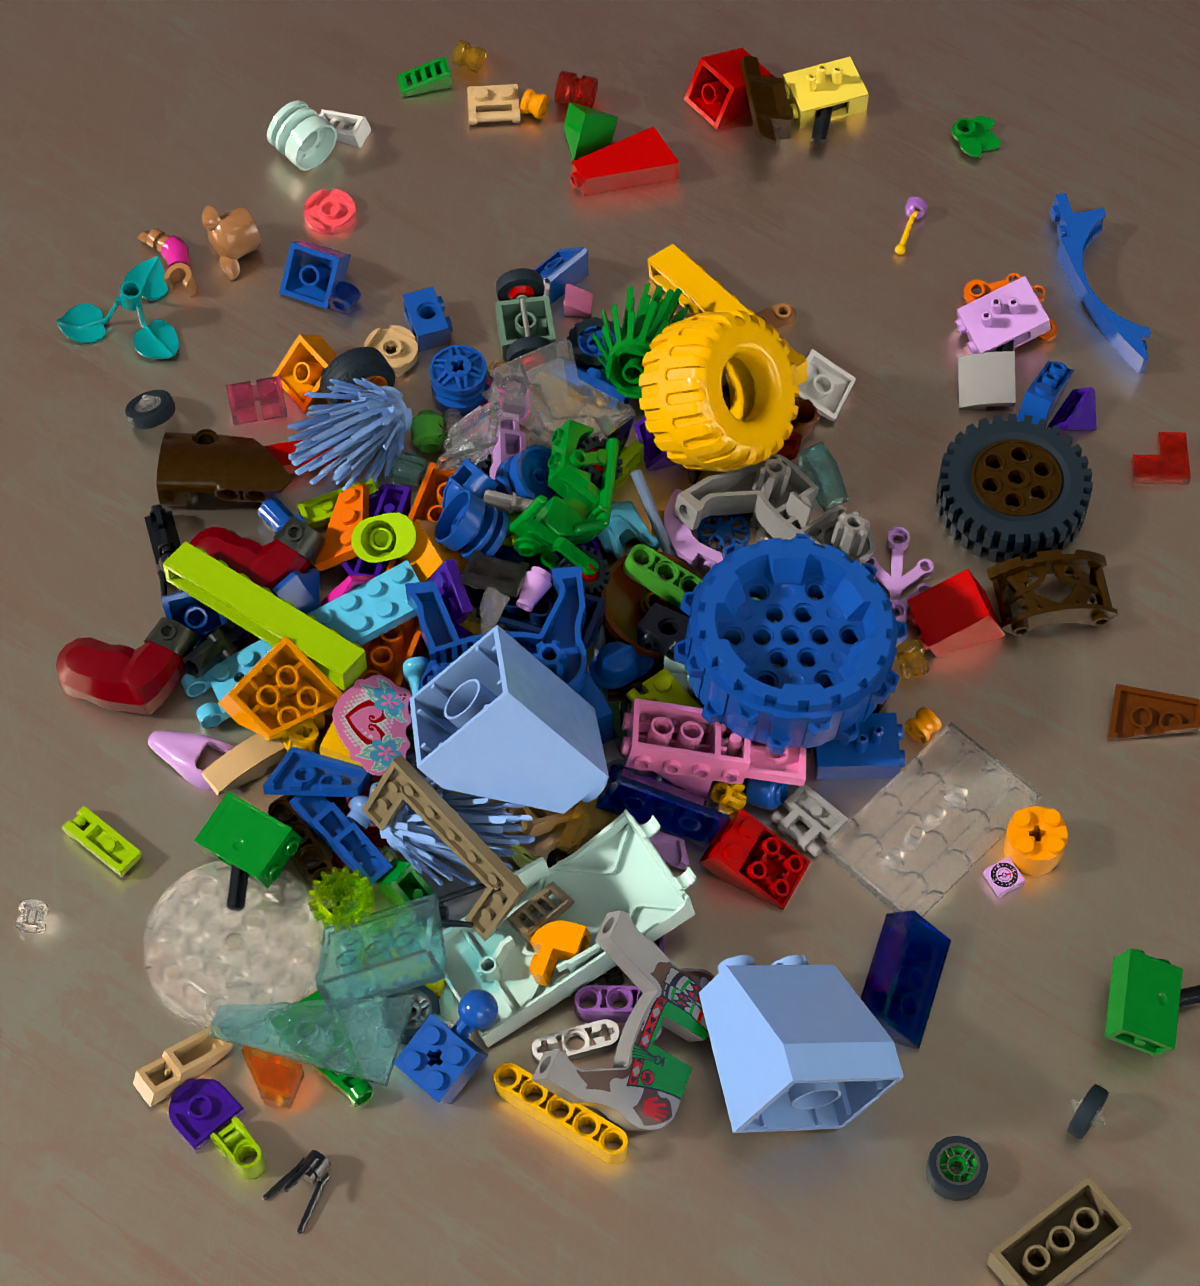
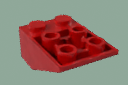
M740 809L726 815L698 863L720 880L778 909L784 910L811 861L745 810Z

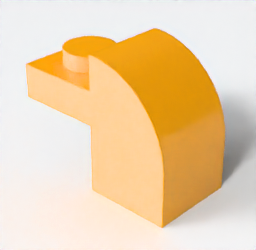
M560 920L547 923L535 932L530 943L537 954H534L532 957L530 972L537 984L549 986L558 959L563 961L569 960L588 949L591 935L586 926Z

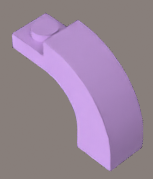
M676 488L666 504L663 525L677 558L688 564L694 571L700 568L706 574L716 563L718 564L723 560V553L700 543L692 535L690 528L673 514L677 496L683 492Z

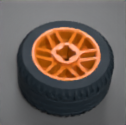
M357 347L340 354L326 367L321 377L320 389L322 393H331L332 391L327 387L335 385L329 381L330 379H337L361 386L356 384L353 378L359 380L364 378L379 387L383 385L393 387L395 375L393 369L379 350L373 347ZM325 398L329 404L352 402L349 399Z

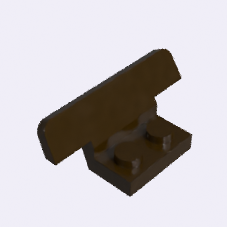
M745 56L740 61L755 134L760 141L776 145L774 130L778 129L780 139L790 138L793 122L784 80L778 77L762 76L758 57Z

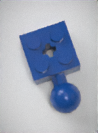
M474 989L467 992L461 998L458 1005L460 1018L455 1025L443 1016L430 1014L393 1062L395 1066L438 1103L451 1104L488 1057L487 1053L468 1038L474 1029L480 1030L489 1027L497 1017V1001L488 991ZM440 1054V1058L443 1061L441 1065L438 1064V1057Z

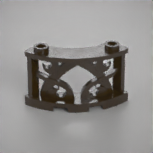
M1061 549L1037 552L1038 557L1021 561V557L1018 556L987 569L988 578L993 582L1002 621L1000 623L1001 629L1013 635H1025L1030 630L1059 623H1084L1093 626H1103L1118 616L1117 609L1112 607L1103 568L1107 566L1104 555L1077 549L1075 554H1062ZM1047 574H1055L1062 583L1074 588L1069 596L1060 603L1051 601L1034 592L1043 585ZM1036 576L1038 579L1031 584L1032 579L1028 578ZM1007 586L1014 592L1009 598L1006 590ZM1019 599H1023L1019 603L1016 613L1022 609L1028 612L1013 617L1010 605Z

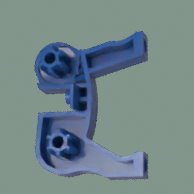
M581 566L552 569L553 590L557 592L558 598L540 633L506 631V633L579 694L586 683L588 673L587 653L581 639L583 626L586 621ZM435 581L405 584L408 605L413 608L419 618L421 635L430 655V662L419 682L418 691L487 634L484 633L459 639Z

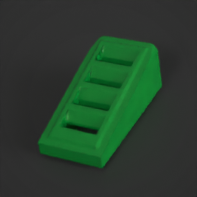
M446 57L435 59L397 75L402 97L452 87L451 72ZM407 81H412V85L408 86Z

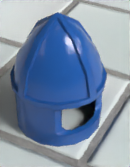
M465 458L456 472L448 477L449 479L443 492L442 508L444 510L449 501L462 490H468L483 499L486 490L494 491L499 484L468 458Z

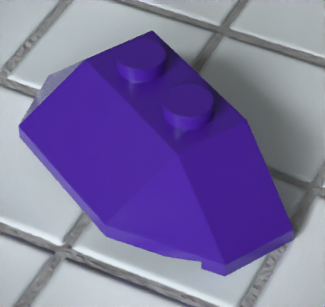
M387 483L382 484L378 491L369 495V517L395 512L408 516L411 508V487ZM355 557L340 564L348 575H373L375 578L386 571L390 560L369 563L359 557Z

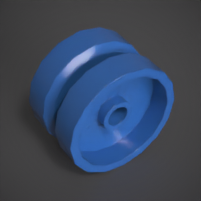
M532 445L502 461L496 470L495 481L499 484L496 487L497 492L509 495L515 492L516 496L533 500L539 495L546 496L547 501L553 496H558L562 499L559 494L547 486L549 483L548 461L552 450L543 445Z

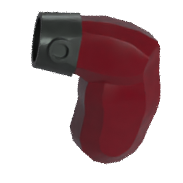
M292 516L273 537L274 540L265 546L251 539L242 538L231 529L210 527L199 532L191 540L190 544L195 547H201L209 556L216 560L224 561L232 570L239 574L247 575L252 582L260 587H266L272 592V589L291 572L300 571L303 574L307 573L309 567L314 564L326 539L309 525Z
M161 617L144 640L145 644L136 650L120 644L110 645L91 637L77 638L66 644L58 654L56 669L59 685L66 694L75 698L85 699L103 708L144 715L152 714L166 701L178 684L184 669L182 658L194 649L198 636L183 624L170 618Z

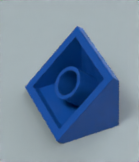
M586 247L559 249L534 269L543 278L545 287L543 296L549 295L550 305L565 294L566 284L575 286L588 275V250Z
M185 592L161 596L166 618L183 624L198 636L195 647L202 642L200 639L205 634L226 622V617Z

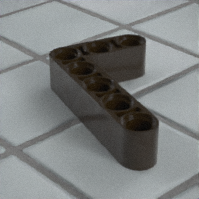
M296 795L281 796L269 805L268 815L275 819L282 814L289 815L286 819L279 821L291 827L303 838L299 843L297 852L290 859L329 921L338 928L350 926L356 916L352 896L310 832L307 823L289 804V801ZM325 796L330 803L334 802L338 808L347 802L345 797ZM310 860L318 861L312 866L305 865ZM325 883L333 884L328 889L320 888V886ZM345 906L348 908L346 911L341 913H337L334 911L337 907Z

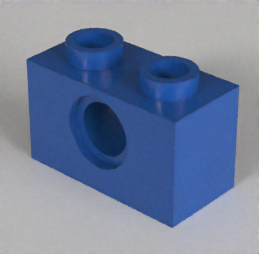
M430 287L403 294L404 312L410 329L415 336L419 352L450 344L449 333L453 332L452 323L449 316L444 317L445 306L441 296H436L434 288Z

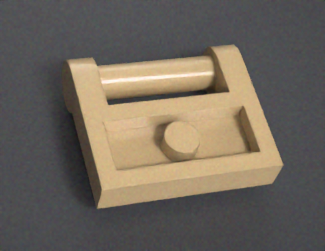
M518 84L467 87L469 126L477 125L480 122L513 121V123H520Z

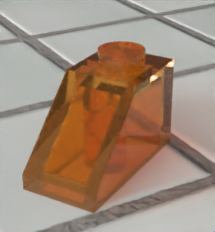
M243 1045L241 1051L244 1061L263 1102L276 1109H280L281 1106L290 1109L305 1076L302 1064Z

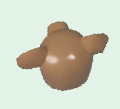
M210 205L206 206L202 213V223L208 230L210 244L214 251L220 255V266L223 272L228 276L229 280H235L240 274L238 259L261 246L262 242L258 228L249 211L243 206L226 212L221 216L215 208Z

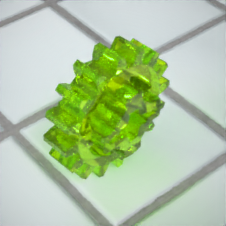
M345 866L342 872H338L336 867H332L331 875L324 871L321 872L322 881L313 880L312 884L315 890L308 891L309 900H311L308 904L310 911H314V920L319 921L322 919V925L325 929L330 924H333L335 932H338L341 926H345L347 931H351V924L354 922L358 926H362L361 917L370 918L369 908L375 907V901L372 898L375 895L373 886H369V878L367 876L361 878L360 870L358 869L352 874L349 873L348 866ZM325 908L331 909L332 913L328 912Z

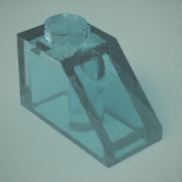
M823 442L798 453L797 467L819 487L816 500L824 512L849 501L837 462Z

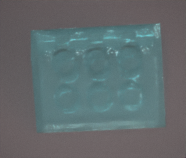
M434 893L324 928L316 988L331 1013L349 1010L360 1004L378 1001L389 995L407 992L412 988L433 984L441 979H445L447 957L436 894Z

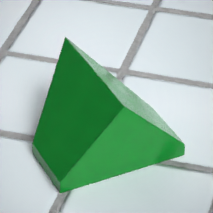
M570 102L563 128L572 161L593 153L611 143L618 117Z

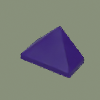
M1094 388L1073 389L1047 426V429L1051 430L1056 425L1061 428V431L1097 430Z

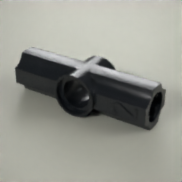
M227 619L222 625L215 627L200 639L202 642L182 658L183 668L196 679L205 675L215 664L222 662L238 650L237 645L251 633Z

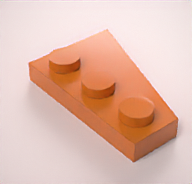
M364 483L347 488L338 495L324 535L326 541L314 564L320 572L358 557L351 545V535L360 521L369 518V488Z

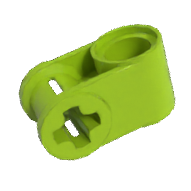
M235 1116L231 1119V1124L217 1134L213 1132L210 1138L221 1154L231 1162L241 1176L247 1179H255L264 1172L266 1167L265 1159L259 1145L251 1137L244 1124ZM256 1156L254 1162L250 1164L242 1163L246 1157Z

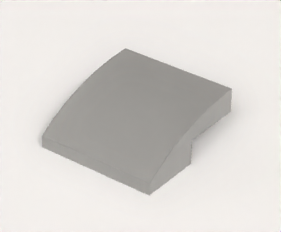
M1015 351L985 352L958 357L959 410H986L987 406H1015Z

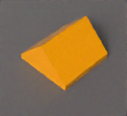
M417 519L414 522L417 538L414 548L407 555L399 559L401 563L406 560L409 561L420 582L429 581L445 560L455 559L460 573L470 569L468 561L460 556L458 550L454 552L435 541L434 533L437 522Z

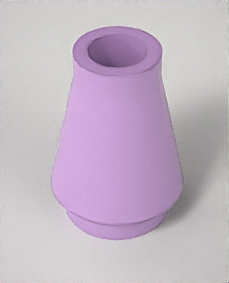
M533 566L531 571H527L519 599L516 602L517 606L531 612L538 601L552 587V575L536 566Z

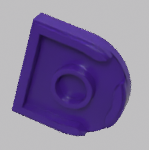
M193 1078L183 1082L173 1092L169 1105V1117L173 1127L196 1153L211 1141L210 1135L213 1132L219 1133L232 1123L231 1119L233 1117L239 1118L245 1112L244 1108L231 1093L214 1079Z

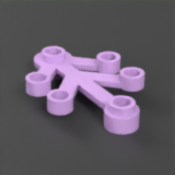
M894 527L889 530L887 535V545L892 550L891 576L877 563V559L873 555L867 562L873 564L872 566L877 570L875 578L890 592L889 599L892 603V611L899 615L896 616V620L906 623L909 617L907 612L910 610L907 600L920 594L919 592L922 590H928L931 586L927 583L919 584L916 587V591L902 601L901 592L920 578H929L933 574L934 564L929 559H921L915 568L902 577L903 550L909 546L910 534L903 527ZM899 540L902 543H895L893 541ZM925 566L928 567L929 570L923 571L920 567Z

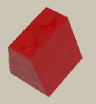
M744 48L701 57L685 94L684 100L716 130L721 129L750 110L740 61L745 56L751 55ZM759 63L762 76L775 77Z
M969 569L907 600L911 609L907 614L914 627L919 626L922 633L918 635L921 645L925 651L930 649L936 657L992 641L1006 635L1004 630L1001 629L1000 621L984 588Z

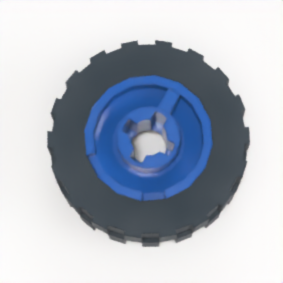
M586 318L582 322L576 323L573 329L571 328L569 336H567V357L569 362L585 370L595 368L604 373L601 369L605 368L599 362L597 355L604 360L605 358L600 349L597 348V344L592 337L594 332L604 346L601 333L603 334L602 327L604 326L602 318ZM608 320L615 343L614 323Z

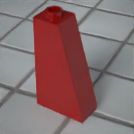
M653 126L572 161L570 180L573 186L579 188L584 196L669 182L679 179V161Z

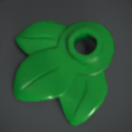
M976 116L973 119L960 118L952 126V136L960 142L961 150L971 157L979 158L982 151H992L1001 146V141L990 131L994 126V119L985 116Z

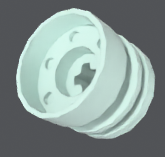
M296 100L286 104L273 117L268 127L267 139L274 148L285 155L300 170L308 171L323 163L330 155L336 143L337 132L323 117L318 116L304 101Z

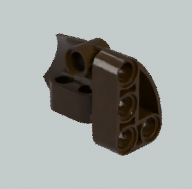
M202 429L197 433L166 432L162 440L156 478L157 494L161 506L186 507L188 505V492L215 493L217 498L225 501L262 502L268 499L269 493H281L293 481L275 457L254 438L219 435L211 429Z

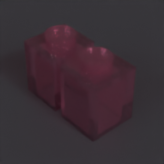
M281 376L258 379L255 385H251V381L226 385L234 426L258 422L255 401H260L263 421L288 416Z

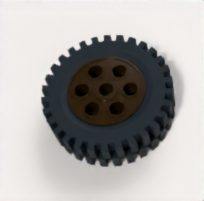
M1009 414L1008 421H1003L1002 415H994L992 424H989L987 418L979 420L978 428L972 423L966 427L965 434L960 431L955 436V442L951 441L948 445L947 452L944 453L936 489L937 511L939 516L943 515L942 524L945 529L951 527L949 535L954 540L961 536L960 546L965 550L970 545H973V554L980 558L984 551L989 553L987 561L994 563L996 556L1003 557V562L1018 556L1023 561L1031 556L1032 558L1038 557L1037 552L1056 550L1057 548L1062 551L1065 550L1068 542H1073L1077 537L1078 531L1081 530L1093 489V482H1091L1092 470L1091 468L1087 469L1089 464L1087 456L1081 457L1082 448L1080 445L1076 444L1071 447L1073 438L1068 433L1061 438V428L1056 425L1051 430L1046 429L1048 422L1046 420L1040 419L1038 425L1031 423L1033 416L1025 415L1024 421H1017V414Z

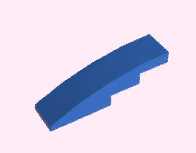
M296 795L289 801L291 807L308 826L369 887L393 868L354 821L351 823L334 802L330 803L325 796Z

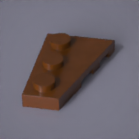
M1116 684L1106 742L1198 731L1200 728V699Z

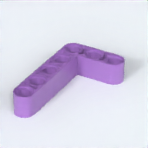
M663 935L655 940L654 943L664 953ZM583 986L575 993V1013L579 1020L586 1023L603 1019L612 1020L615 1023H626L631 1011L643 993L637 986ZM587 1000L596 1003L591 1008H585L581 1004ZM615 1001H623L627 1005L623 1008H615L612 1004Z

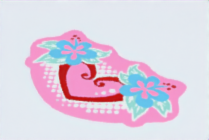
M373 675L365 680H356L354 686L339 698L332 713L335 729L341 741L349 750L350 758L355 762H359L367 772L375 776L384 775L392 760L399 755L406 759L407 750L410 748V741L405 731L412 721L408 710L409 698L413 696L412 692L396 686L391 680L382 675Z

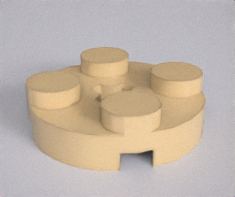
M389 325V329L384 330L378 328L369 334L364 344V347H373L383 354L393 369L395 378L403 376L405 371L411 369L418 359V344L415 336L410 330L402 326ZM393 347H396V352L392 354L387 353L385 350L386 348L391 350Z

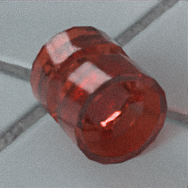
M562 70L555 88V103L569 106V103L573 102L593 108L598 91V78L586 75L578 78L577 73Z

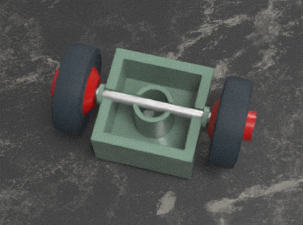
M527 268L510 270L498 278L496 294L499 301L495 302L502 360L507 362L510 370L514 373L530 376L549 370L556 361L557 352L549 295L543 296L545 290L543 278L537 271Z

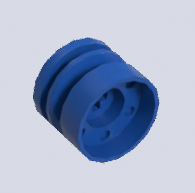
M451 345L441 349L434 355L430 363L432 400L436 408L444 415L453 418L470 417L488 398L487 363L483 355L475 348L466 345Z
M462 490L449 501L441 513L435 527V541L454 552L458 550L460 556L480 566L491 559L501 546L509 528V516L505 512L497 510L493 505L488 504L485 506L484 500L472 492Z

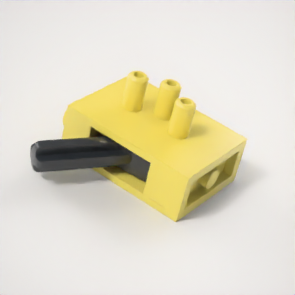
M851 57L783 74L792 119L796 120L799 128L814 125L811 139L818 145L826 142L831 120L867 111L869 93Z

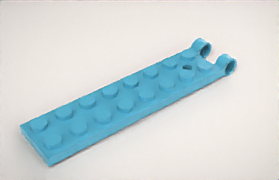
M406 560L308 614L314 616L325 627L337 630L348 641L356 642L362 646L417 616L413 608L408 605L405 584L420 581L409 561ZM259 640L229 656L222 662L215 664L205 675L197 679L187 673L181 680L186 694L190 697H197L212 687L218 701H220L238 683L236 682L237 679L245 676L273 646L263 640ZM213 702L203 704L196 711L198 720L205 729L214 728L222 721L231 717L218 703Z

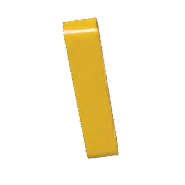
M505 1062L495 1069L494 1087L496 1094L500 1098L608 1164H619L626 1158L628 1154V1137L621 1128L585 1106L569 1103L532 1080L533 1075L516 1064ZM505 1077H512L516 1080L512 1085H503L500 1082ZM531 1093H538L542 1096L540 1100L534 1102L529 1101L526 1097ZM557 1109H564L568 1114L563 1118H558L553 1115V1112ZM584 1125H590L595 1128L590 1134H584L579 1131ZM616 1141L622 1146L618 1150H609L605 1145L608 1142Z

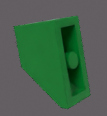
M393 859L390 862L393 868L375 883L390 902L422 926V905L430 904V897L438 896L409 862Z

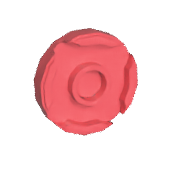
M332 188L333 191L322 189L310 195L304 205L306 224L313 231L325 235L342 233L350 228L355 221L356 208L354 199L347 192Z

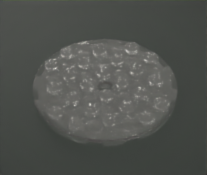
M215 861L202 865L183 875L159 898L150 913L144 931V965L152 987L160 1000L182 1019L203 1028H208L216 1023L219 1028L230 1029L231 1031L256 1028L258 1024L277 1017L303 1000L315 984L324 963L323 958L326 946L324 920L320 908L309 889L298 878L283 868L279 878L268 889L248 878L245 908L241 911L229 910L227 908V899L232 867L222 861ZM241 937L243 940L242 945L237 949H230L226 946L228 939Z

